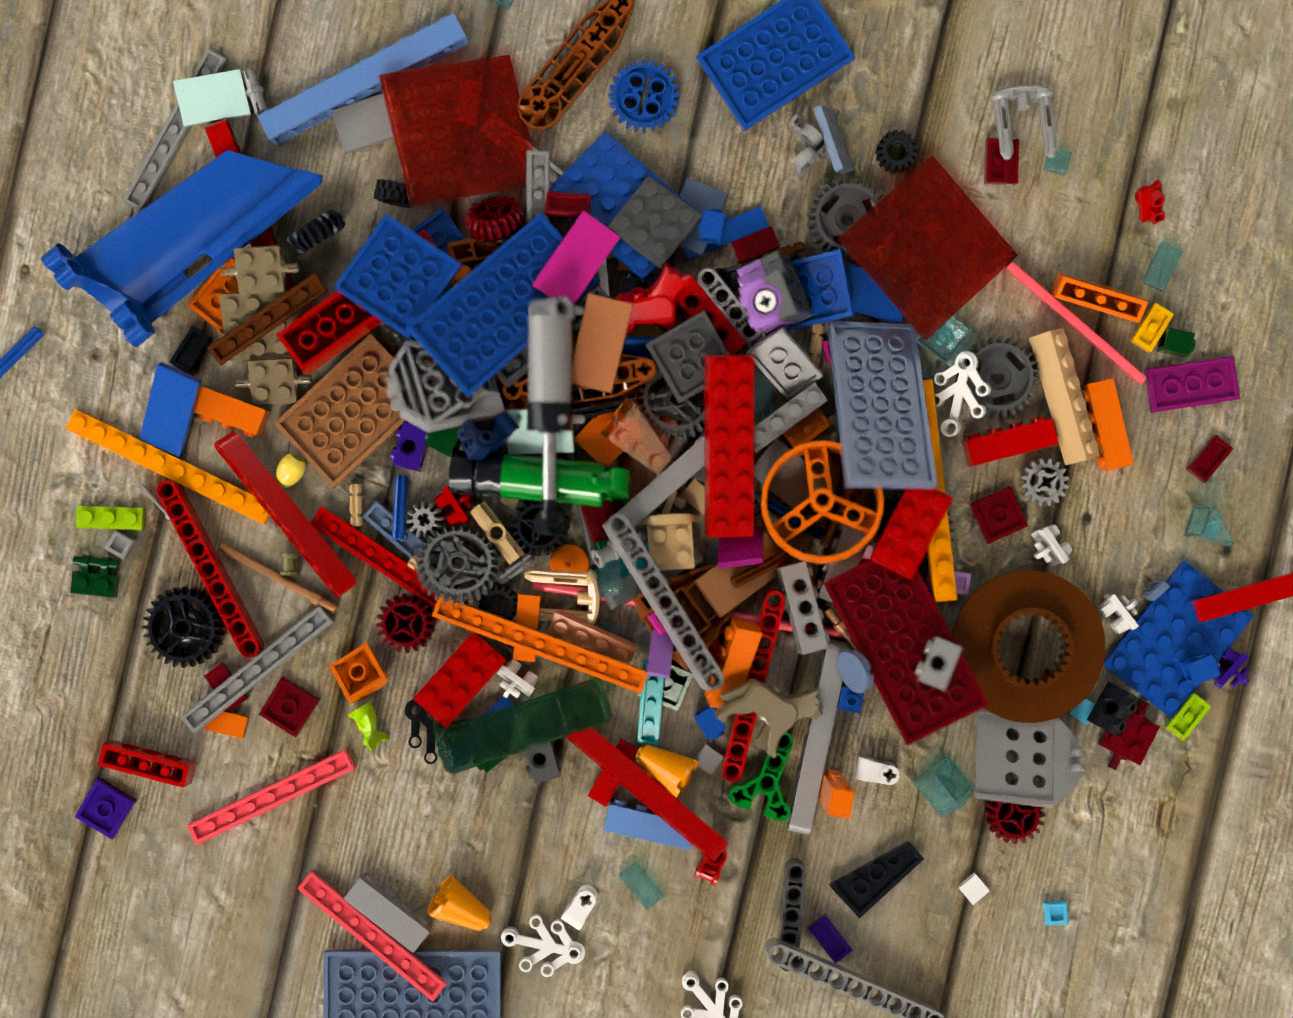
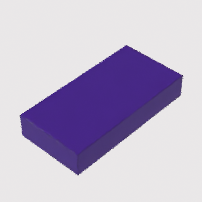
M826 914L808 926V929L834 963H837L853 951Z

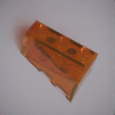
M628 397L625 398L600 432L608 440L658 476L672 458L636 403Z

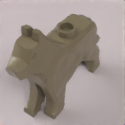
M749 679L738 687L719 693L720 698L724 701L713 714L725 723L731 714H748L754 711L765 722L754 743L775 759L779 740L796 721L805 717L817 719L823 714V711L818 707L819 700L815 697L818 691L814 688L797 694L780 695L782 691L771 684L767 687L757 679Z

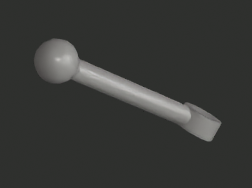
M141 484L139 489L165 514V518L170 520L163 505L144 484Z

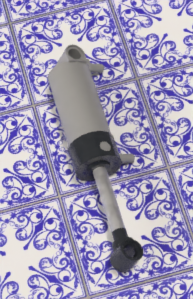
M564 296L536 299L529 305L527 430H538V433H543L542 510H539V514L536 515L533 525L538 534L550 536L560 535L565 528L564 518L559 514V510H556V433L572 431V424H583L585 421L583 415H572L571 403L572 320L574 315H584L585 307L573 305Z

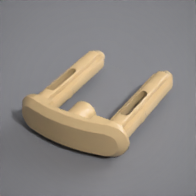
M530 569L524 573V577L531 582L587 585L588 592L578 591L577 603L578 605H589V610L577 611L566 609L562 611L595 625L600 608L601 588L598 575L594 570L577 572ZM540 608L539 621L552 622L557 609Z

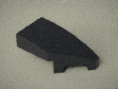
M745 264L715 269L731 290L741 288L737 279L739 277L737 270L744 267ZM703 273V276L712 282L715 280L713 273Z

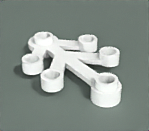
M970 351L961 352L956 357L955 365L944 372L937 373L934 377V382L942 386L949 382V378L959 373L956 383L942 392L934 394L935 397L937 396L940 399L939 404L935 403L936 407L942 406L946 399L954 395L949 419L943 421L941 425L942 433L948 437L957 435L961 430V424L958 420L963 398L969 405L971 415L974 418H980L986 414L985 406L978 403L967 385L968 376L975 384L976 393L979 396L989 395L991 386L982 380L976 370L978 359ZM966 358L970 360L969 366H966L964 363ZM940 375H943L945 378L943 383L939 381ZM982 385L986 387V393L981 392L980 388ZM977 407L981 409L980 415L976 414L975 410ZM951 423L956 427L954 431L950 429Z
M539 914L532 915L529 924L531 928L537 930L542 940L520 935L518 930L512 926L506 927L501 935V941L506 946L519 944L540 949L531 956L523 957L520 960L519 968L523 972H529L534 964L552 953L562 954L552 962L542 964L541 974L544 977H550L555 969L567 962L577 964L585 956L584 946L578 941H572L561 919H555L552 922L551 931L559 935L564 945L555 943L543 923L542 916ZM538 918L540 924L535 925L532 920ZM559 923L562 928L556 930L554 924ZM512 935L514 939L512 941H508L506 939V936ZM576 950L578 955L572 956L570 951ZM527 961L530 963V966L524 967L522 963ZM549 966L551 972L547 973L543 968Z
M692 970L686 971L682 975L683 987L686 990L693 991L706 1009H697L685 1005L681 1009V1017L726 1018L723 1015L725 992L728 990L727 980L725 978H718L715 981L716 999L714 1004L699 985L698 974ZM689 979H693L695 983L693 985H688L687 981ZM721 982L726 984L722 989L718 987V984ZM732 995L729 998V1006L731 1008L729 1018H738L739 1009L742 1007V999L738 995ZM738 1000L739 1004L737 1006L732 1005V1001ZM686 1010L691 1011L689 1016H685L683 1013Z

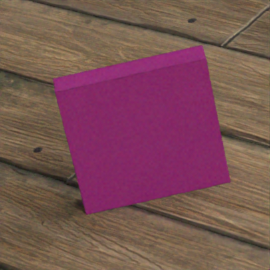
M763 526L754 527V536L719 538V569L763 563Z

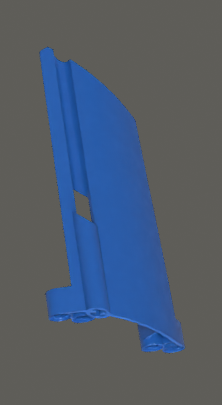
M227 150L77 256H74L64 245L57 243L41 257V261L50 271L55 273L54 278L65 290H70L73 286L82 288L111 311L110 317L112 321L124 330L123 334L127 341L134 347H138L155 333L152 325L155 320L234 256V248H244L320 186L323 176ZM204 254L211 256L212 261L193 277L189 278L185 275L184 270Z

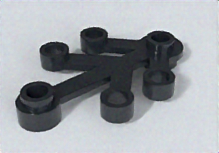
M414 699L410 700L405 706V714L411 720V737L408 741L410 747L418 748L422 744V739L419 736L420 721L427 727L426 753L424 755V760L427 764H434L437 761L435 737L446 748L453 742L442 730H458L463 733L470 726L467 720L461 719L453 721L445 728L439 721H432L427 716L429 713ZM413 706L420 708L419 714L412 713L411 709ZM462 721L467 724L465 730H460L458 727ZM417 737L420 741L417 746L411 744V739ZM429 753H433L435 755V759L432 762H429L426 759V756ZM471 757L461 766H466L470 762Z

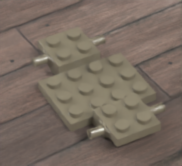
M281 246L234 248V267H221V272L230 271L221 273L222 277L235 276L239 293L219 295L224 335L289 291L286 273H299L300 268H292L299 267V263L285 264ZM312 303L229 360H249L247 361L248 378H235V383H237L235 387H249L253 405L296 403L299 400V384H312L311 374L298 375L296 361L276 336L277 333L310 311Z

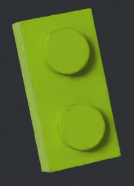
M1192 693L1164 727L1180 740L1185 741L1210 710L1211 706L1198 695Z

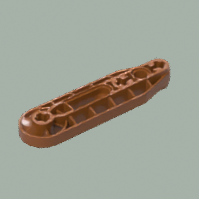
M607 0L581 19L521 94L518 100V112L521 121L526 127L534 131L543 132L552 129L558 124L620 47L634 11L633 0ZM595 15L597 16L588 29L583 27L587 20ZM612 19L615 23L611 26H606L604 21ZM580 30L583 35L573 47L569 42ZM616 33L620 34L618 42L610 49L607 44ZM599 36V42L597 40H594L592 42L591 38L597 39V37ZM566 47L570 52L559 64L555 60ZM604 50L608 54L597 67L593 62ZM573 61L572 65H571V66L568 68V70L562 75L563 78H562L560 81H557V79L561 76V74L565 71V69H566V68L569 66V64ZM551 65L555 66L556 69L546 81L543 80L541 77ZM580 65V67L576 70V72L571 76V78H570V79L567 81V83L563 86L562 83L565 81V79H568V78L570 77V75L572 74V72L576 69V67ZM590 67L594 72L583 84L579 79ZM575 84L581 87L570 101L565 97ZM552 87L556 88L559 92L556 93ZM549 93L553 94L551 98L546 99ZM561 101L567 104L563 110ZM537 106H538V107L544 106V110L542 111L541 109H539V110L537 111V110H536V107H537ZM550 108L559 109V113H550Z
M621 354L614 385L624 384L625 390L607 396L606 392L602 391V397L585 399L584 390L592 388L577 385V387L571 388V392L580 391L581 400L571 401V403L576 404L618 397L652 380L657 374L658 367L649 358ZM623 357L634 358L637 360L624 362ZM645 363L647 366L652 367V370L648 371V375L644 372H636L638 377L635 378L633 365H635L636 369L644 368ZM622 367H627L630 371L626 379L619 377L618 373ZM528 372L522 376L521 381H516L509 388L497 375L495 381L499 392H503L499 394L504 410L527 409L528 390H526V387H528ZM641 381L628 388V383ZM513 385L519 387V392H516V396L510 392V389L514 388Z

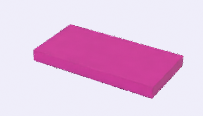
M583 211L532 286L550 298L567 297L574 305L620 236Z

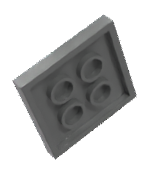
M648 176L608 225V228L620 236L621 240L661 269L702 219V215Z
M705 311L645 345L678 403L704 389V355H729Z

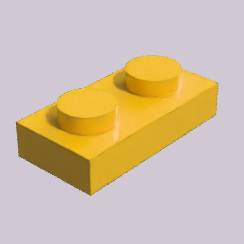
M1153 303L1130 342L1148 353L1152 352L1174 313L1157 303Z

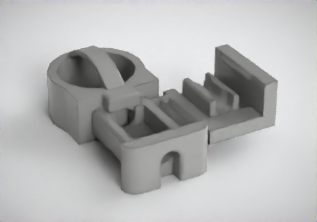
M795 115L789 122L790 130L802 138L801 144L804 147L812 146L817 152L822 147L820 142L823 138L818 131L819 129L815 125L811 126L807 123L799 128V117Z
M826 144L817 152L812 146H809L795 158L794 165L796 167L792 171L798 178H801L814 167V162L820 161V157L822 159L825 157L827 161L830 159Z

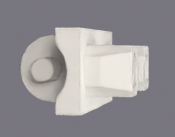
M1055 524L1031 533L1036 541L1034 545L1038 550L1034 557L1036 559L1043 557L1046 563L1050 562L1052 566L1066 563L1069 560L1068 555L1072 551L1067 542L1064 541L1059 544L1055 539L1060 534V530Z
M1109 593L1103 596L1104 601L1097 609L1106 618L1112 613L1116 614L1118 618L1110 623V626L1116 633L1121 634L1128 629L1135 630L1139 627L1132 618V616L1138 613L1134 608L1138 604L1135 598L1128 600L1125 595H1122L1118 599L1115 594L1110 595Z
M513 659L505 666L502 665L497 675L504 679L500 684L506 690L503 696L507 698L511 693L518 698L520 695L518 690H520L529 697L535 689L534 686L538 676L528 671L523 679L520 678L516 673L522 665Z

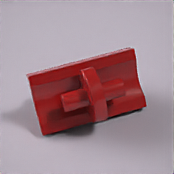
M1156 180L1151 186L1139 188L1135 193V201L1139 203V220L1142 223L1150 220L1153 224L1163 221L1165 219V212L1162 205L1165 202V195L1162 193V183Z
M448 486L441 489L443 492L434 501L440 509L449 504L452 505L455 511L445 516L450 526L460 524L461 522L466 523L471 520L461 504H464L467 510L471 509L473 506L469 499L474 495L458 494L460 498L458 500L455 494L450 492Z

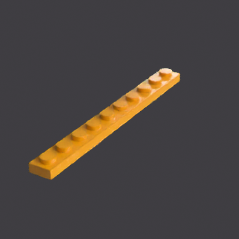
M933 379L923 380L937 480L935 489L945 493ZM946 512L927 549L932 598L935 602L957 600L948 512Z
M74 409L65 429L262 524L267 523L268 513L250 492L164 450L139 440V438L79 409Z

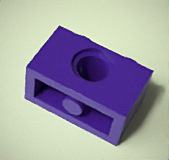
M403 422V426L398 427L396 438L399 439L397 447H393L390 459L393 460L392 465L421 472L428 448L425 445L427 440L424 439L427 432L411 423ZM413 440L415 450L408 453L405 445L408 441Z

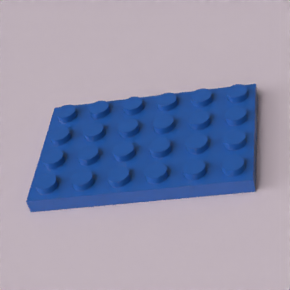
M781 0L696 56L697 61L744 132L856 58L819 0Z
M606 131L549 188V191L592 195L590 216L607 228L648 176L688 204ZM570 217V218H572L575 222H576V220L578 219V218ZM701 220L694 227V229L701 223ZM620 238L610 251L616 259L642 282L658 267Z
M1181 561L1166 580L1170 587L1154 602L1150 601L1136 618L1135 622L1139 627L1135 630L1128 629L1106 656L1103 664L1105 668L1171 719L1200 685L1187 683L1179 662L1203 652L1212 654L1219 661L1254 617L1246 609L1208 621L1198 622L1192 601L1224 591L1186 561Z

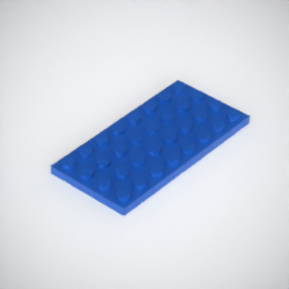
M542 213L538 214L406 327L410 334L467 397L473 394L528 345L529 305L533 300L550 298L532 285L564 238ZM596 275L593 276L577 301L600 282Z

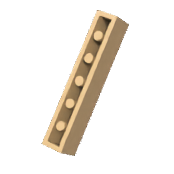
M1064 328L1030 337V344L1034 358L1037 361L1036 365L1039 369L1038 372L1065 465L1100 456Z

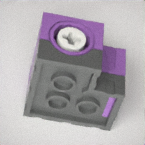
M775 251L737 270L739 274L737 279L741 287L739 288L741 294L739 300L742 306L747 308L749 313L747 317L748 322L755 331L772 333L780 326L787 329L814 316L788 254Z

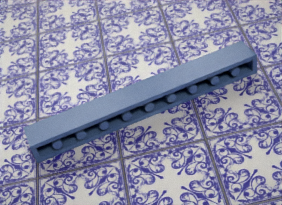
M455 14L444 15L438 22L423 26L417 33L411 36L402 37L398 43L383 47L379 53L364 57L360 63L352 67H345L339 74L333 77L324 78L320 84L305 88L301 94L286 98L282 101V104L274 108L265 109L257 117L267 137L276 147L333 117L334 109L367 99L468 46L469 42Z

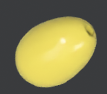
M293 453L281 459L276 469L275 480L282 489L293 486L301 479L306 469L304 459Z

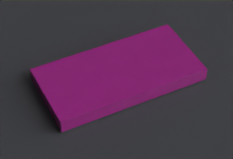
M1234 356L1144 370L1147 378L1146 386L1151 413L1240 399Z

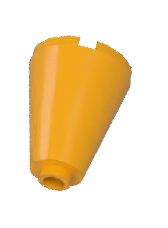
M649 744L645 747L641 746L635 755V758L638 759L637 764L676 799L680 798L691 781V771L695 772L699 761Z
M449 875L439 886L441 890L438 895L434 894L428 908L429 916L477 931H481L483 928L486 929L492 919L490 910L459 880Z

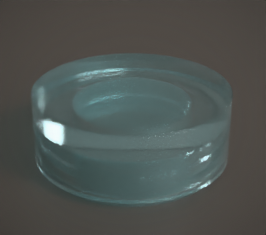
M718 544L711 545L706 550L705 557L710 565L718 564Z

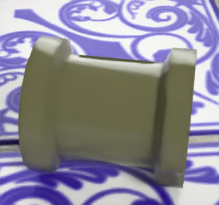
M281 552L282 571H280V575H300V571H298V557H300V553Z

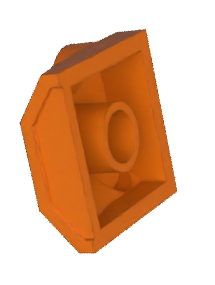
M364 642L363 645L338 661L329 664L349 703L366 698L382 688L389 680L387 671L382 668L368 642Z

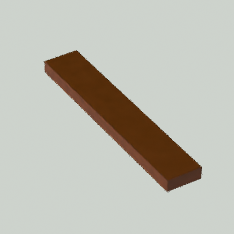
M315 272L208 346L207 349L219 365L222 366L330 290L318 273Z

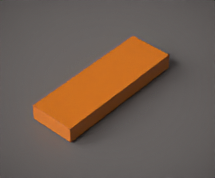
M518 594L517 623L539 630L541 595ZM514 647L513 660L536 661L537 655Z

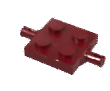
M1141 700L1136 712L1131 713L1126 722V728L1118 737L1104 731L1098 745L1108 749L1113 754L1108 765L1111 769L1116 771L1121 759L1130 760L1138 765H1141L1160 728V726L1150 722L1144 716L1150 705L1149 703Z

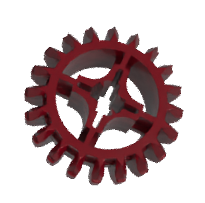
M496 196L495 198L489 197L486 200L481 199V202L474 203V206L469 207L465 213L466 228L471 237L476 238L477 241H492L493 243L496 240L510 239L511 235H515L525 225L524 209L520 202L512 197Z
M404 593L401 596V600L398 595L393 596L394 603L390 599L386 600L389 608L385 606L380 607V610L385 614L377 615V618L381 619L382 622L376 623V627L383 628L377 634L378 636L385 634L386 637L382 640L383 643L391 641L389 649L397 645L396 651L401 652L404 646L405 653H410L412 646L416 652L419 650L418 644L422 647L426 646L424 639L429 641L432 639L428 632L433 633L436 629L429 625L435 624L436 619H429L433 611L427 613L426 609L430 605L427 603L422 606V598L415 602L416 596L414 594H411L408 600L407 594ZM398 606H411L416 611L408 615L400 611ZM393 612L396 626L391 631L389 620ZM414 616V618L410 620L411 623L408 624L411 625L410 628L407 626L405 628L403 627L399 629L403 623L402 619L406 620ZM420 616L423 620L421 634L417 632L418 629L416 627V620ZM406 632L409 636L412 635L415 640L404 641L397 638L396 635Z
M986 802V806L990 810L984 811V814L989 816L985 822L991 825L989 830L992 833L996 832L995 836L998 839L1003 837V841L1006 843L1010 839L1013 844H1017L1018 839L1022 843H1026V836L1034 839L1032 832L1040 833L1037 826L1044 825V822L1040 820V818L1046 816L1044 812L1040 811L1044 807L1024 806L1006 802L1005 809L1000 811L1004 802ZM1014 809L1018 811V814L1015 818L1011 816V814H1013L1012 812L1014 811ZM1030 816L1028 822L1024 825L1025 818ZM1000 822H1012L1016 830L1005 829L1001 826Z

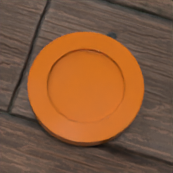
M567 544L560 546L557 551L552 553L549 567L550 570L588 572L589 560L583 549L576 545Z

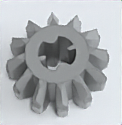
M422 501L421 508L418 504L413 505L416 512L408 511V514L413 516V519H407L406 523L414 524L409 528L410 532L418 529L416 537H420L423 533L424 538L427 539L430 536V532L435 536V527L438 529L443 528V525L439 524L438 521H442L445 518L444 516H437L442 509L437 508L433 511L435 507L433 502L427 508L426 501ZM427 514V519L430 520V523H426L424 526L421 516H426Z

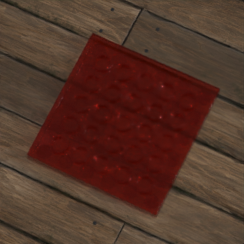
M510 55L379 74L381 91L410 207L526 187V151L533 150L528 127L521 120L518 112L520 95Z
M933 155L838 238L841 244L924 340L929 339L1018 256Z

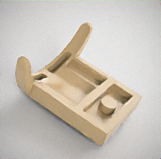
M688 513L646 516L636 525V527L647 525L649 555L659 571L695 568L692 523H701L698 515Z

